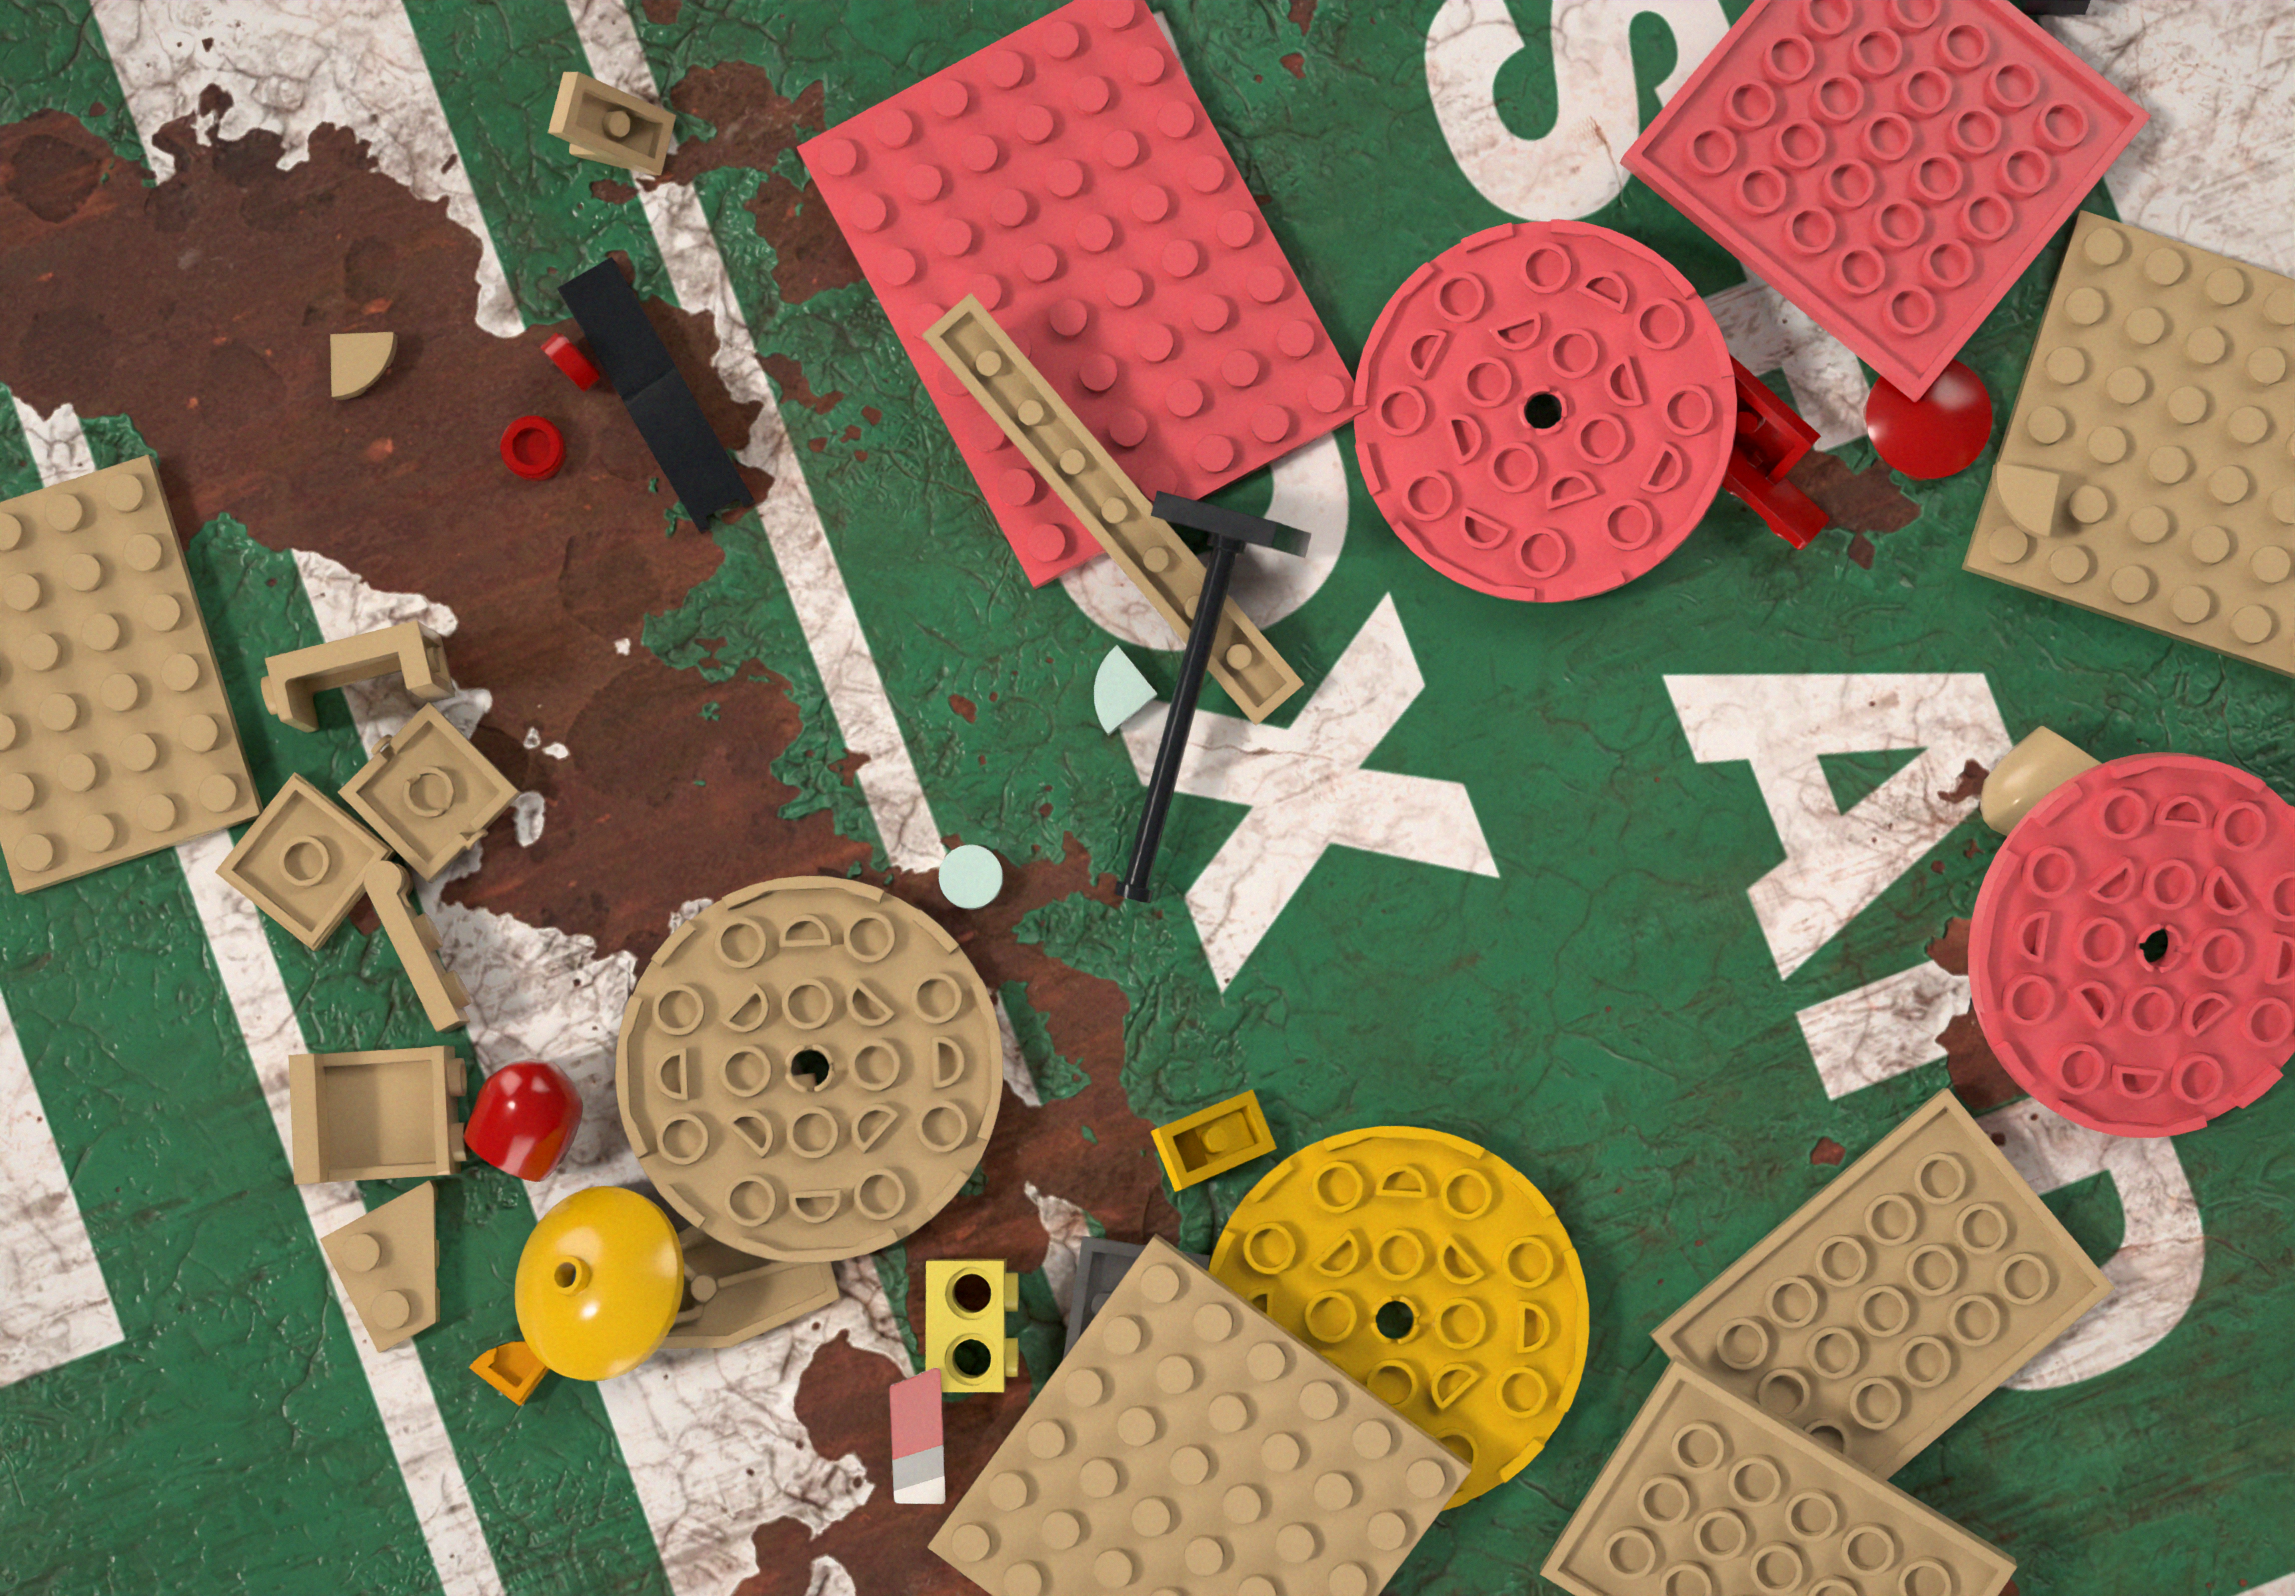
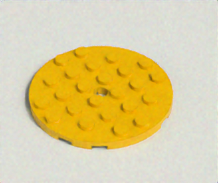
M1377 1126L1347 1131L1306 1146L1284 1159L1264 1175L1246 1194L1229 1218L1212 1254L1208 1268L1209 1273L1472 1465L1471 1472L1442 1511L1468 1503L1469 1500L1485 1494L1501 1483H1506L1524 1469L1543 1450L1544 1444L1558 1427L1565 1412H1568L1581 1381L1588 1349L1589 1303L1579 1257L1572 1246L1565 1228L1553 1207L1521 1172L1485 1148L1458 1136L1432 1129L1409 1126ZM1388 1302H1403L1412 1312V1327L1407 1334L1400 1338L1386 1337L1377 1328L1376 1316L1378 1311Z

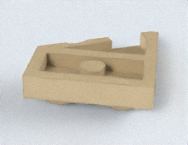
M429 1180L320 1239L378 1353L384 1352L440 1322V1290L437 1287L439 1240H436V1200H438V1187L434 1180Z

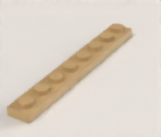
M968 294L921 336L1187 645L1207 569L1165 520L1151 516L1152 504L973 294ZM1227 594L1207 670L1251 722L1257 726L1301 688L1304 683Z

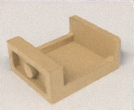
M418 620L265 658L269 676L261 678L262 694L271 715L278 714L281 722L305 733L319 730L313 702L314 694L398 672H403L407 690L430 703L455 697L442 638Z
M442 1045L425 1048L288 1055L294 1185L461 1174L460 1161L469 1160L470 1147L463 1138L467 1123L458 1121L457 1097L466 1095L467 1072L464 1059L455 1058V1046Z

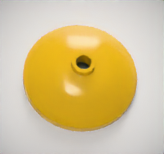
M596 1186L575 1192L561 1200L543 1216L529 1236L521 1254L516 1273L514 1296L517 1320L523 1337L531 1351L544 1365L566 1377L583 1381H605L634 1370L657 1350L675 1321L684 1287V1259L681 1245L672 1223L666 1214L650 1199L634 1191L615 1186ZM576 1269V1278L573 1284H571L572 1276Z

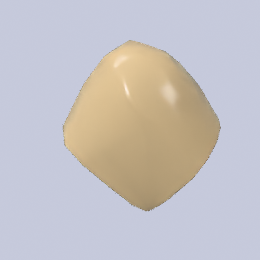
M2040 726L2016 744L1997 763L1984 780L1980 797V810L1983 820L1991 829L2008 837L2026 813L2047 794L2065 781L2102 763L2050 729Z

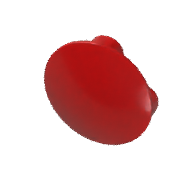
M1955 359L1950 361L1916 403L1881 375L1873 385L1863 409L1867 432L1877 453L1891 467L1915 481L1944 478L1958 473L1969 466L1984 449L1992 428V406L1985 386L1970 368Z

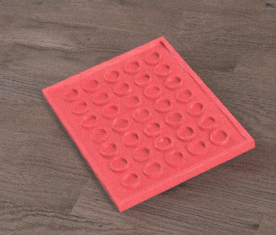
M1074 0L797 146L805 166L1034 590L1106 551L921 336L968 294H973L1152 506L1154 505L1157 491L1201 502L1353 421L1354 416L1368 409L1367 406H1353L1355 383L1145 0Z

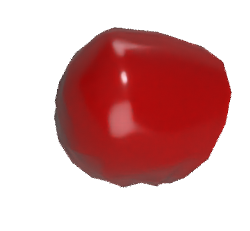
M532 1058L511 1062L488 1077L478 1092L476 1103L463 1138L477 1155L491 1165L521 1179L541 1182L556 1170L572 1146L582 1119L583 1102L575 1083L555 1062Z

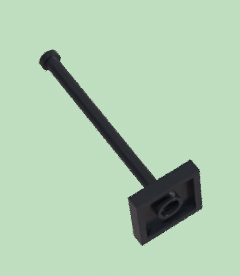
M1157 491L1151 516L1208 532L1209 537L1206 545L1213 546L1124 881H1117L1114 894L1144 903H1151L1154 890L1148 888L1237 554L1245 555L1247 543L1305 558L1312 533L1279 522Z

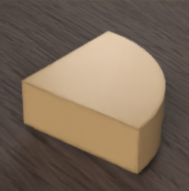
M394 332L330 334L332 397L336 401L346 400L367 391L366 389L374 384L393 362L398 336Z
M2001 462L1994 464L1992 470L1993 491L2008 516L2026 534L2043 540L2049 537L2061 474Z

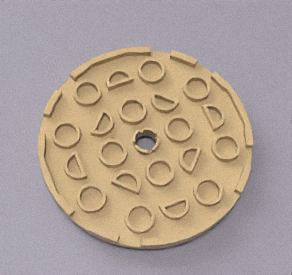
M828 876L779 878L753 884L722 897V900L707 907L691 920H686L666 939L653 955L652 961L640 978L633 995L628 1000L620 1026L615 1069L617 1100L624 1130L632 1151L640 1162L645 1174L656 1187L659 1194L696 1228L721 1243L766 1259L791 1263L841 1261L875 1252L914 1233L946 1207L969 1180L991 1138L999 1111L1003 1086L1001 1034L988 991L974 966L961 950L959 944L941 925L922 910L914 908L880 888L853 880ZM806 1051L819 1052L824 1055L829 1064L827 1078L820 1085L812 1088L798 1084L794 1080L791 1071L796 1057Z

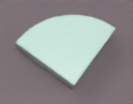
M1118 645L1105 657L1098 670L1094 685V703L1097 716L1108 736L1157 697L1156 691Z

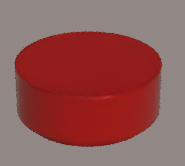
M555 332L539 347L583 393L600 379L598 376L600 372L562 333L559 332L557 334Z
M533 415L521 417L506 428L501 439L500 451L504 463L516 476L535 482L546 480L554 476L561 469L566 459L567 447L564 436L551 421Z

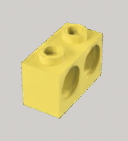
M929 1259L926 1261V1371L935 1367L941 1370L942 1392H1004L1006 1389V1377H1018L1019 1343L1018 1338H1006V1312H1018L1019 1276L1018 1273H1006L1007 1259ZM976 1274L988 1282L991 1288V1299L986 1307L973 1311L959 1304L955 1296V1287L962 1276ZM965 1340H978L989 1349L991 1363L988 1370L984 1373L969 1375L961 1371L957 1366L955 1351L958 1344Z

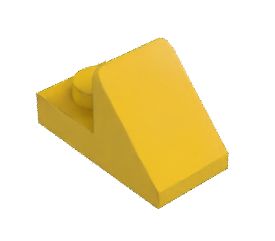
M1253 1089L1151 1131L1175 1192L1277 1149Z

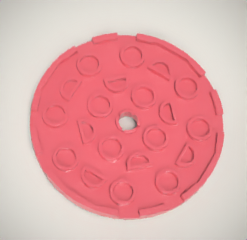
M1562 219L1513 225L1512 223L1488 228L1461 239V243L1441 253L1430 263L1426 262L1420 266L1400 286L1375 322L1363 349L1353 393V406L1368 407L1367 410L1354 416L1355 448L1360 469L1370 495L1395 534L1413 553L1433 569L1456 583L1479 593L1526 603H1558L1600 595L1630 583L1667 559L1687 540L1714 502L1727 473L1737 427L1735 377L1728 348L1718 324L1692 284L1672 264L1633 238L1597 225ZM1548 394L1554 396L1562 405L1561 420L1547 429L1534 428L1526 419V409L1529 402L1538 395Z
M2155 752L2126 756L2087 769L2065 781L2028 811L2010 832L1996 853L1984 877L1974 907L1968 944V976L1976 1015L1991 1050L2012 1079L2031 1097L2060 1116L2088 1129L2129 1138H2158L2202 1129L2208 1126L2206 1121L2216 1118L2236 1106L2244 1109L2280 1080L2284 1075L2279 1070L2295 1052V807L2288 805L2277 793L2266 786L2264 781L2239 768L2202 756L2185 753ZM2162 928L2168 937L2166 952L2160 959L2154 962H2147L2144 957V951L2140 949L2139 945L2140 943H2145L2153 932Z

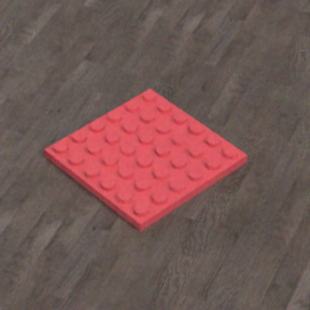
M1754 0L1623 155L1619 163L1916 403L2146 124L2151 115L2008 0Z

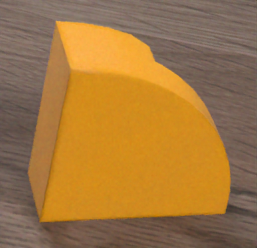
M525 1340L507 1342L496 1346L480 1355L469 1367L518 1406L524 1405L550 1370L535 1356Z

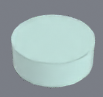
M964 845L952 850L944 858L939 869V884L943 894L954 905L969 910L980 909L992 903L999 895L1003 885V871L998 859L992 852L978 845Z

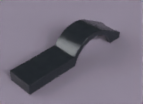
M610 257L558 287L557 289L699 532L703 534L712 529L706 517L739 498L745 509L755 504L754 498L711 428L614 259Z

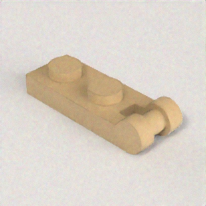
M380 860L372 863L364 873L363 882L365 889L435 1031L449 1033L471 1022L464 1007L472 1002L462 979L455 970L446 973L435 951L443 947L440 934L426 912L418 916L409 898L414 885L412 874L404 866L390 861Z

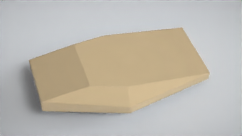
M692 1225L677 1234L684 1259L683 1294L675 1321L664 1341L657 1349L731 1348L840 1299L831 1262L791 1263L762 1258L721 1243Z

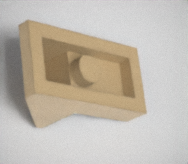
M563 72L548 133L570 142L569 153L576 157L650 175H661L676 115L581 72Z

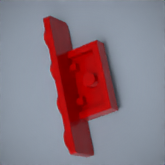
M1729 353L1737 395V427L1733 452L1722 486L1730 494L1745 501L1766 520L1767 525L1775 535L1789 541L1795 548L1802 551L1828 523L1829 517L1792 484L1785 475L1815 444L1821 435Z

